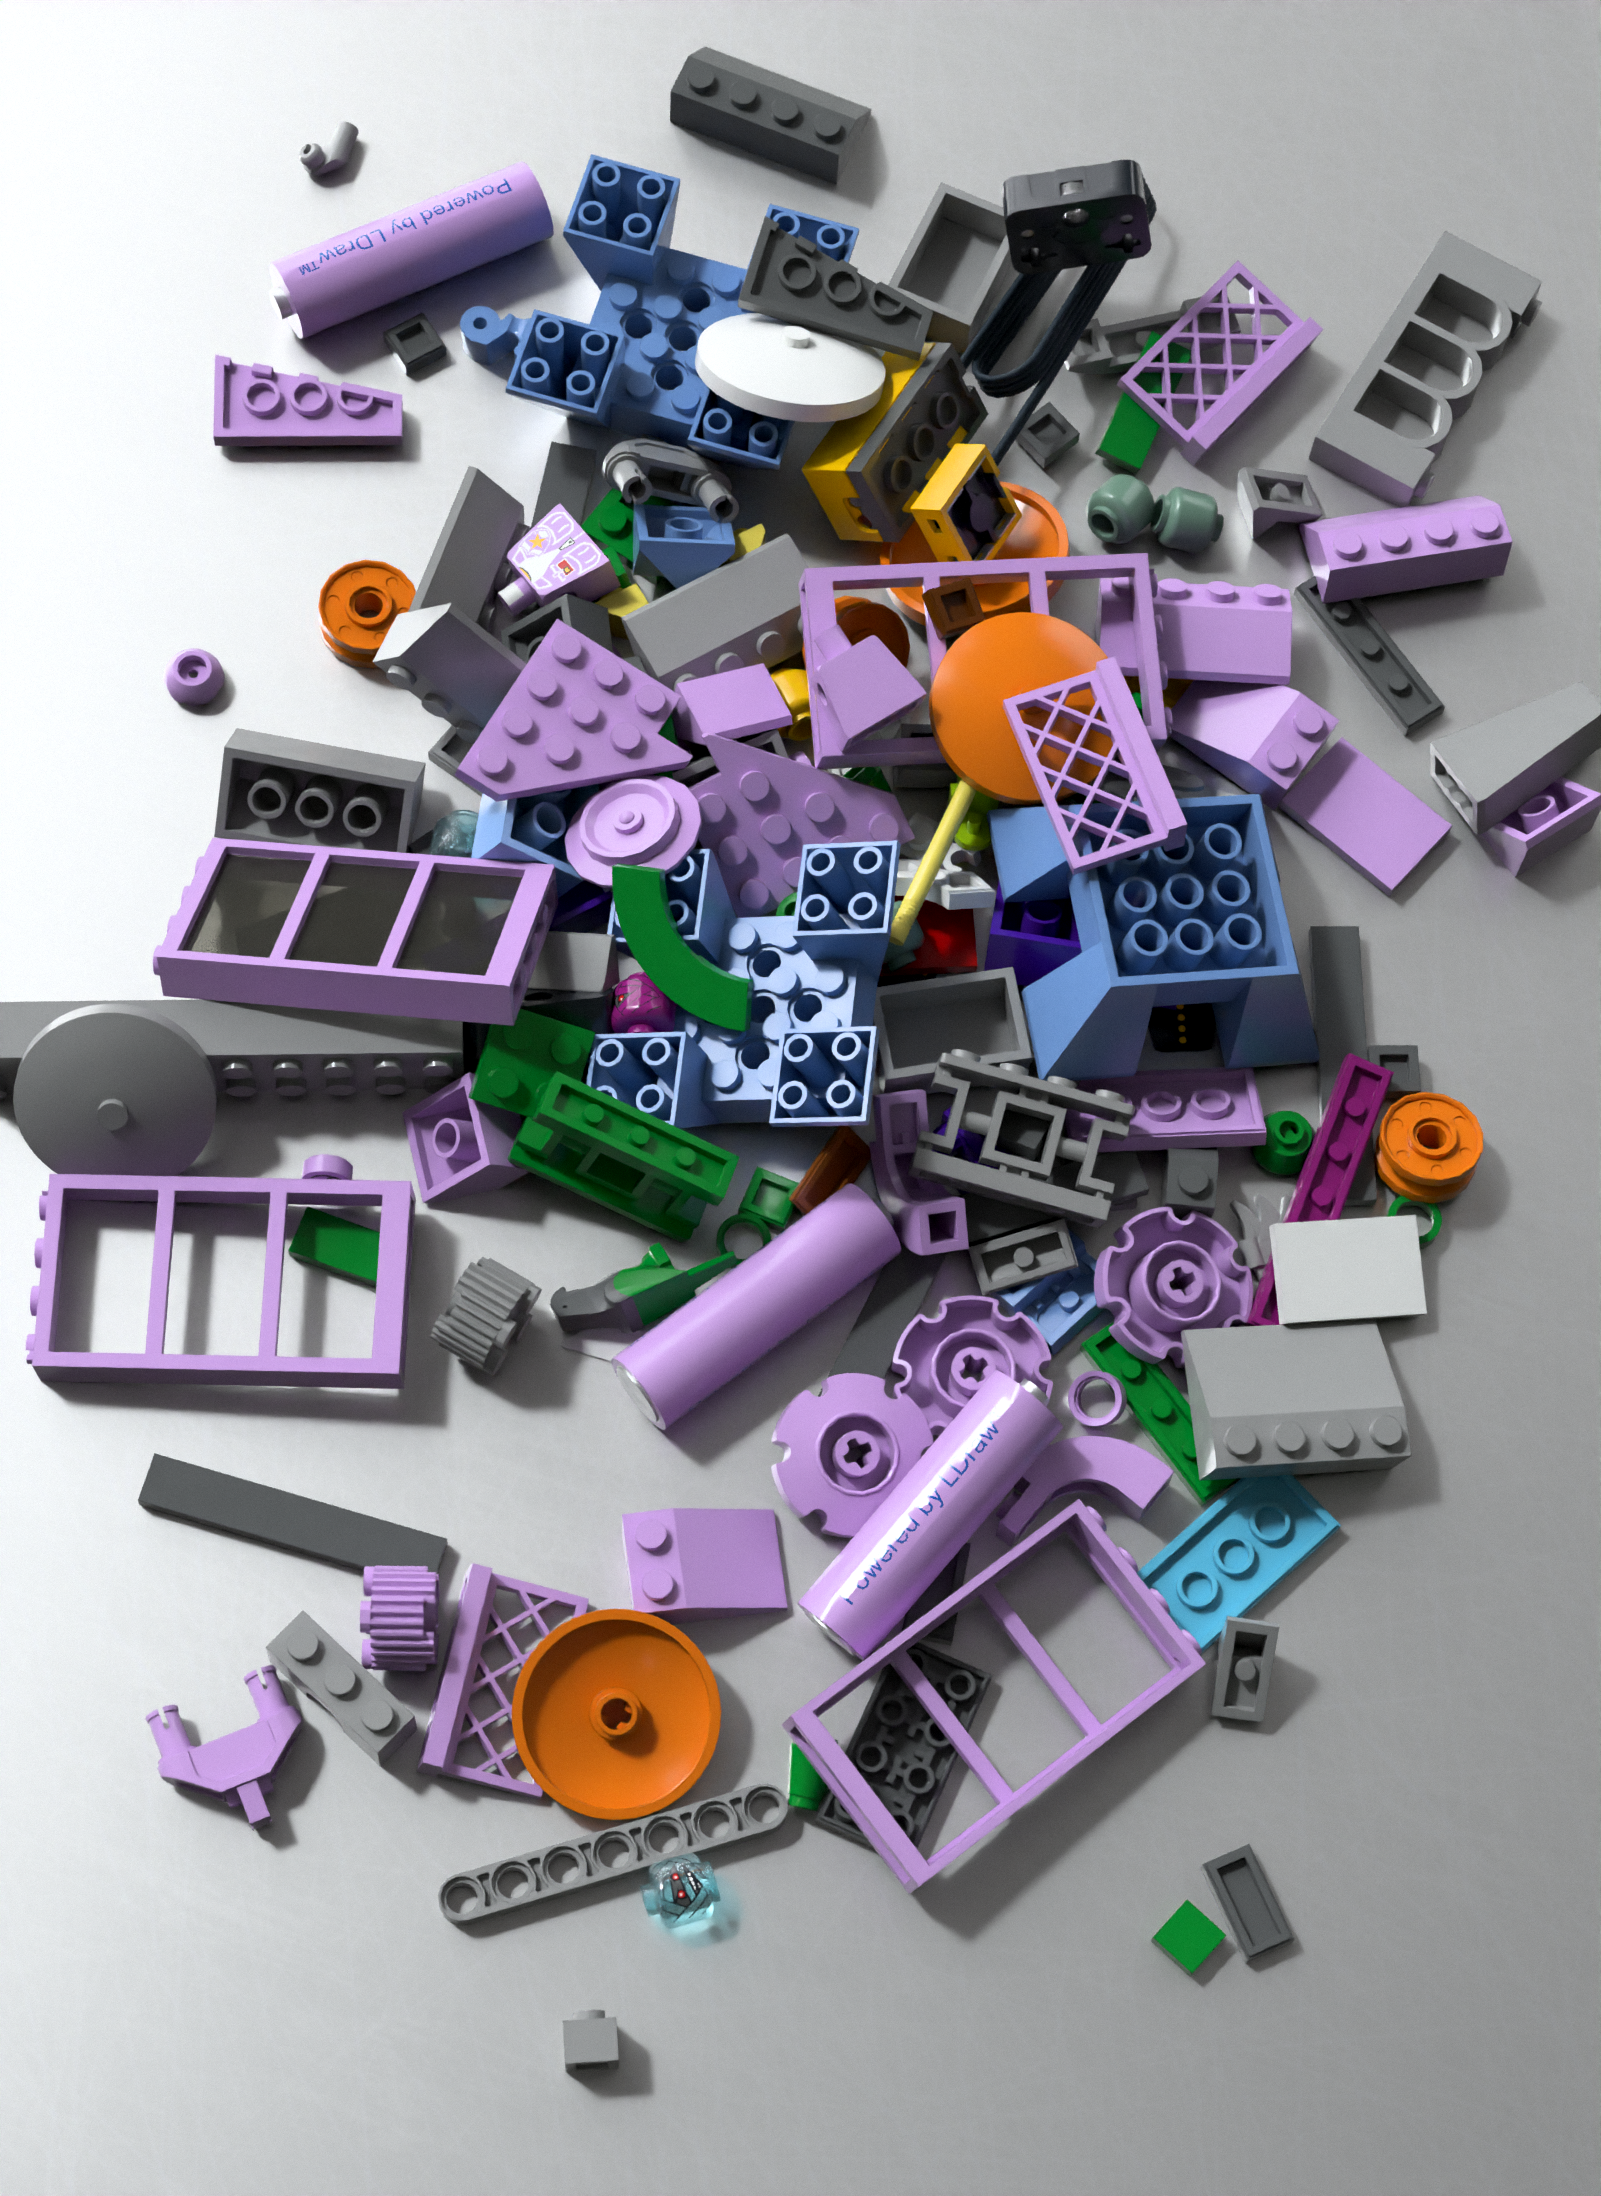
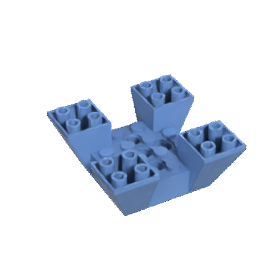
M591 154L565 224L563 237L601 291L590 324L534 309L506 385V393L563 417L637 438H641L642 434L660 437L667 444L684 447L701 456L743 468L779 470L795 421L758 414L725 400L713 392L701 380L695 367L698 340L707 327L731 316L756 313L737 307L748 268L746 270L670 248L680 188L679 178ZM769 204L766 216L779 223L780 229L796 238L802 236L817 245V250L838 262L842 259L849 263L859 235V228Z
M1261 794L1177 799L1187 822L1184 846L1166 852L1164 847L1160 846L1075 875L1072 874L1045 807L988 810L986 816L1004 903L1071 898L1082 950L1081 954L1030 984L1022 991L1039 1079L1047 1081L1049 1076H1057L1076 1081L1134 1076L1137 1071L1152 1008L1155 1006L1212 1003L1226 1069L1318 1062L1320 1055L1302 974L1289 930L1279 885L1281 880ZM1132 801L1133 804L1139 806L1138 801ZM1095 803L1091 805L1085 818L1111 828L1119 809L1104 803ZM1083 804L1062 805L1058 807L1078 815ZM1126 813L1117 831L1134 839L1151 834L1145 820ZM1065 822L1068 831L1070 832L1073 825ZM1080 828L1073 842L1079 857L1100 851L1105 838ZM1112 842L1111 845H1110V847L1115 846V845H1118V844Z
M898 840L803 845L794 916L736 918L714 853L711 849H693L677 868L665 875L669 906L674 920L679 927L678 933L697 956L701 955L716 967L730 974L753 980L750 1029L743 1032L707 1022L676 1004L673 1032L595 1034L591 1047L586 1085L679 1129L719 1123L769 1122L772 1127L869 1125L880 1031L877 1026H873L877 982L891 935L901 847ZM612 895L607 934L615 935L617 951L635 959L620 927L614 904V896Z

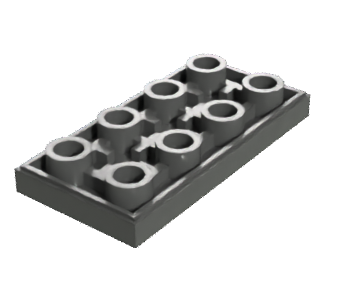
M917 1642L906 1652L969 1733L993 1675ZM889 1663L883 1668L845 1754L916 1849H918L959 1753ZM829 1789L817 1814L815 1823L874 1849Z

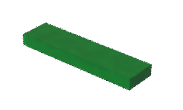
M1113 1321L1083 1342L1079 1350L1096 1371L1110 1373L1121 1381L1127 1396L1125 1409L1202 1507L1241 1478L1199 1481L1190 1405L1157 1363L1150 1364L1135 1357L1116 1341L1109 1332V1327L1114 1324ZM1104 1381V1382L1106 1383V1385L1110 1388V1390L1113 1392V1394L1115 1395L1114 1390H1113V1388L1111 1387V1385H1110L1109 1383H1107L1106 1381Z

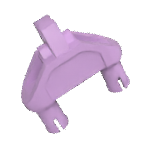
M274 1665L261 1667L267 1689H263L256 1670L244 1677V1682L249 1688L260 1719L257 1720V1723L197 1747L191 1746L177 1705L162 1707L169 1723L168 1729L164 1728L158 1710L149 1713L145 1718L151 1728L162 1757L158 1761L159 1766L157 1768L160 1777L181 1789L222 1802H228L230 1809L243 1804L252 1830L272 1823L263 1795L274 1791L272 1783L275 1781L296 1743L304 1722L301 1712L295 1706H289Z

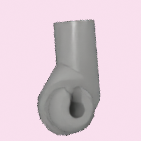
M342 121L337 124L329 145L320 147L317 143H312V146L310 144L304 145L299 153V160L304 165V170L310 174L322 175L345 166L357 139L358 128L349 122Z

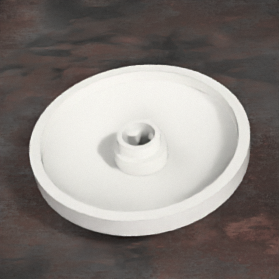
M759 313L731 316L707 327L700 335L695 357V367L699 377L717 395L749 411L791 421L830 422L863 414L878 403L885 380L884 363L872 347Z

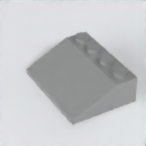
M1375 1320L1192 1329L1181 1332L1199 1481L1392 1469L1412 1456L1405 1405Z

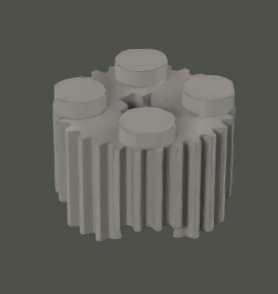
M482 1257L477 1264L471 1262L463 1275L458 1279L454 1287L456 1293L446 1310V1315L450 1317L447 1318L442 1314L439 1315L431 1331L430 1338L437 1341L439 1346L493 1376L506 1358L508 1350L504 1347L509 1340L513 1338L518 1341L527 1329L533 1316L529 1312L535 1305L542 1289L495 1260Z

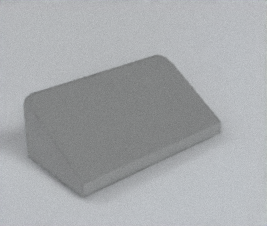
M548 931L528 988L584 992L607 991L620 982L615 935Z
M1065 1219L978 1244L968 1249L983 1296L1079 1267Z

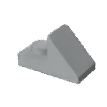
M1243 467L1238 471V503L1252 539L1259 537L1278 521L1300 524L1316 521L1322 516L1307 475Z
M1227 1616L1218 1640L1219 1662L1211 1703V1714L1213 1716L1263 1722L1279 1623Z

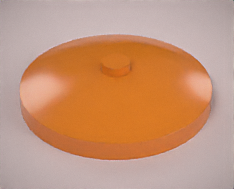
M999 481L1002 487L1009 488L1023 516L993 560L1070 557L1068 533L1065 523L1056 508L1032 490ZM916 519L899 543L884 542L883 540L880 554L881 565L938 562ZM1064 580L1046 581L1048 602L1058 592ZM1028 582L973 584L986 620L1007 613H1031ZM922 586L886 588L889 597L901 612L915 622L926 626Z
M1030 612L1007 613L989 618L973 626L963 633L947 651L935 673L930 690L929 717L931 729L945 761L964 782L988 797L1009 804L1044 805L1003 709V700L1096 670V662L1107 659V655L1080 629L1068 622L1045 614ZM1088 688L1070 694L1064 706L1089 716L1095 701ZM1037 706L1018 711L1024 724L1043 731L1051 715V712ZM1099 712L1096 719L1103 722V719ZM1058 716L1050 734L1075 744L1083 725ZM1090 729L1082 748L1107 758L1113 743L1109 736ZM1030 738L1033 747H1035L1037 741ZM1044 744L1038 759L1042 766L1060 773L1069 754ZM1076 757L1067 776L1089 785L1098 776L1101 767ZM1047 780L1052 790L1055 783ZM1062 786L1055 800L1058 802L1078 792Z
M604 1609L585 1613L568 1620L551 1631L539 1642L524 1663L518 1676L513 1694L511 1718L514 1739L521 1760L534 1781L545 1793L558 1803L577 1813L606 1820H624L646 1816L667 1807L682 1797L697 1782L715 1751L721 1725V1704L713 1672L704 1655L688 1636L667 1621L651 1614L629 1609Z

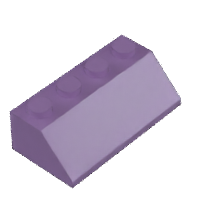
M1480 495L1303 522L1299 526L1313 574L1317 579V587L1323 604L1503 576L1513 543L1500 504Z
M1128 577L1100 578L1095 622L1096 644L1108 658L1116 657L1123 676H1139ZM1174 578L1163 579L1158 582L1157 595L1152 600L1154 615H1160L1162 620L1163 636L1162 642L1157 644L1159 661H1165L1168 678L1289 685L1292 641V606L1289 589H1281L1272 584H1260L1255 587L1233 586L1223 581H1213L1208 584H1190Z

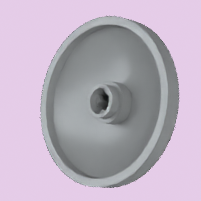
M99 1004L79 1008L64 1014L44 1027L35 1036L23 1054L18 1067L13 1094L17 1124L23 1138L33 1153L57 1174L177 1176L196 1160L206 1146L213 1130L218 1100L217 1084L212 1066L205 1052L195 1039L169 1018L145 1008L125 1004Z

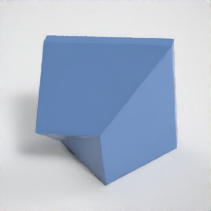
M634 504L633 575L664 576L678 589L715 570L735 554V541L731 521L721 523V520L718 519V522H715L710 517L707 508Z

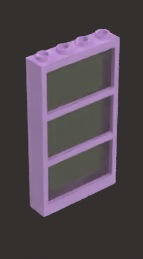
M212 838L204 857L200 856L197 859L195 876L191 885L185 886L183 889L181 906L177 914L172 915L169 919L167 935L162 946L158 945L155 948L153 971L155 975L160 976L163 996L514 1026L558 906L555 865Z

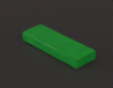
M1153 331L1148 335L1136 363L1162 337L1161 335ZM1171 342L1168 345L1169 363H1188L1191 358V350ZM1160 354L1152 362L1160 363ZM1141 372L1134 380L1147 393H1162L1161 373ZM1170 373L1171 394L1175 393L1183 373ZM1123 391L1095 454L1137 474L1142 467L1160 425Z

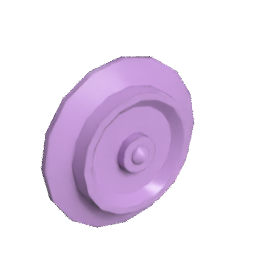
M645 775L612 782L590 796L573 815L565 836L567 860L581 879L601 888H612V866L617 863L665 869L666 875L677 868L696 845L702 827L699 802L684 784L666 776Z

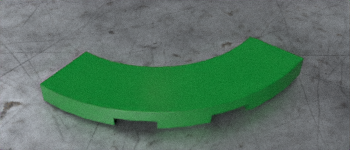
M620 863L613 865L612 888L619 924L630 950L646 975L665 995L691 1014L728 1029L743 1032L749 1030L753 980L730 974L716 967L701 955L697 956L685 943L677 931L679 927L674 920L669 906L665 885V869Z

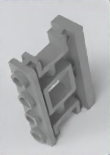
M953 1049L951 1054L942 1053L937 1061L936 1073L931 1088L955 1095L945 1134L941 1136L921 1130L907 1175L1100 1228L1107 1221L1112 1202L1110 1197L1115 1186L1113 1183L1091 1177L1101 1136L1123 1142L1128 1135L1129 1123L1133 1117L1135 1106L1124 1103L1125 1097L1116 1092L1096 1090L1095 1094L1077 1090V1083L1066 1078L1049 1076L1047 1081L1030 1077L1028 1076V1069L1016 1064L1000 1063L998 1068L980 1063L981 1057L969 1051ZM957 1078L1017 1095L999 1090L995 1096L991 1116L965 1110L964 1105L970 1082ZM1050 1104L1111 1121L1095 1118L1091 1123L1087 1142L1076 1141L1060 1136L1067 1109ZM1005 1109L1050 1121L1040 1163L994 1150ZM958 1128L981 1134L985 1138L978 1162L997 1167L998 1169L943 1155L931 1150L950 1154L954 1147ZM1055 1155L1081 1162L1075 1189L1094 1194V1196L1029 1179L1028 1177L1046 1181L1050 1176Z

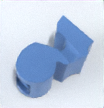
M472 307L462 315L460 320L463 349L472 360L487 366L500 360L513 350L516 361L531 318L520 319L512 314H508L503 320H500L497 313L489 307Z

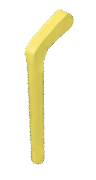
M962 779L893 920L889 942L895 945L903 946L977 790Z

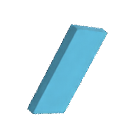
M1293 1475L1242 1478L1141 1568L1137 1574L1148 1589L1153 1588L1164 1597L1170 1608L1168 1615L1180 1630L1185 1629L1192 1634L1201 1647L1202 1655L1219 1640L1227 1616L1243 1618L1338 1532L1341 1525Z

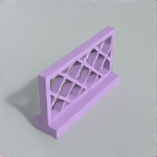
M1237 261L1119 380L1117 385L1184 447L1180 454L1194 467L1307 351L1323 329L1311 317L1305 322L1302 321L1242 263ZM1234 278L1249 290L1250 304L1228 303L1227 285ZM1218 296L1219 303H1211ZM1200 313H1220L1221 334L1198 333L1197 316ZM1229 313L1251 314L1252 334H1230ZM1260 314L1275 315L1288 328L1281 335H1261ZM1189 325L1190 333L1182 332ZM1171 342L1190 343L1192 363H1169L1168 345ZM1199 343L1222 344L1223 364H1201ZM1231 344H1252L1254 363L1252 365H1232ZM1262 345H1270V346L1263 352ZM1160 354V363L1152 362ZM1141 372L1161 373L1162 393H1147L1134 380ZM1170 373H1192L1194 394H1171ZM1201 374H1224L1225 392L1222 395H1203ZM1233 375H1241L1235 382L1233 381ZM1172 404H1195L1196 422L1188 430L1173 418ZM1204 405H1212V406L1204 413Z
M1115 656L1096 662V670L1003 700V709L1073 875L1160 846L1164 847L1165 852L1184 846L1187 822ZM1088 688L1095 701L1089 716L1064 706L1070 694ZM1037 706L1051 712V715L1043 731L1024 724L1018 711ZM1099 712L1103 719V722L1096 719ZM1058 716L1083 725L1075 744L1050 734ZM1090 729L1111 738L1113 746L1107 758L1082 748ZM1030 738L1037 741L1035 747H1033ZM1044 744L1069 754L1060 773L1040 764L1038 756ZM1117 754L1121 763L1114 761ZM1076 757L1101 767L1093 786L1067 776ZM1108 771L1129 780L1131 788L1125 800L1100 790ZM1047 780L1055 783L1052 790ZM1062 786L1087 796L1078 815L1058 807L1055 799ZM1134 797H1136L1139 806L1132 803ZM1094 799L1119 809L1111 828L1085 818ZM1126 813L1145 820L1151 834L1134 839L1117 831ZM1065 822L1073 825L1070 832L1068 831ZM1080 828L1105 838L1100 851L1079 857L1073 841ZM1112 842L1118 844V845H1115V846L1110 847V845H1111Z
M472 1563L464 1577L416 1772L434 1777L442 1774L539 1800L543 1789L534 1779L532 1784L512 1779L502 1763V1760L518 1751L516 1745L498 1755L483 1731L484 1728L504 1716H507L512 1724V1704H509L495 1679L517 1666L522 1670L524 1663L534 1650L532 1649L522 1655L507 1630L531 1617L544 1639L550 1631L539 1615V1611L551 1604H557L574 1609L572 1616L574 1618L586 1613L589 1599L491 1573L492 1568ZM496 1588L516 1593L526 1611L503 1624L492 1606ZM529 1597L542 1600V1602L534 1606ZM490 1618L496 1629L485 1635ZM500 1635L514 1661L491 1673L480 1653L484 1643ZM478 1668L483 1679L473 1684L476 1669ZM488 1685L502 1710L478 1723L468 1706L471 1693ZM465 1717L471 1728L460 1734ZM474 1734L490 1758L489 1761L475 1769L453 1764L457 1745ZM495 1766L499 1775L484 1771Z

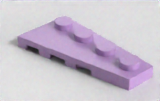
M215 354L214 444L215 446L403 445L402 394L343 382L340 386L320 382L318 376L300 373L299 377L274 372L272 366L254 363L253 367L232 363L230 357Z

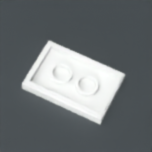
M1416 1215L1277 1223L1269 1226L1280 1325L1411 1317L1427 1314Z

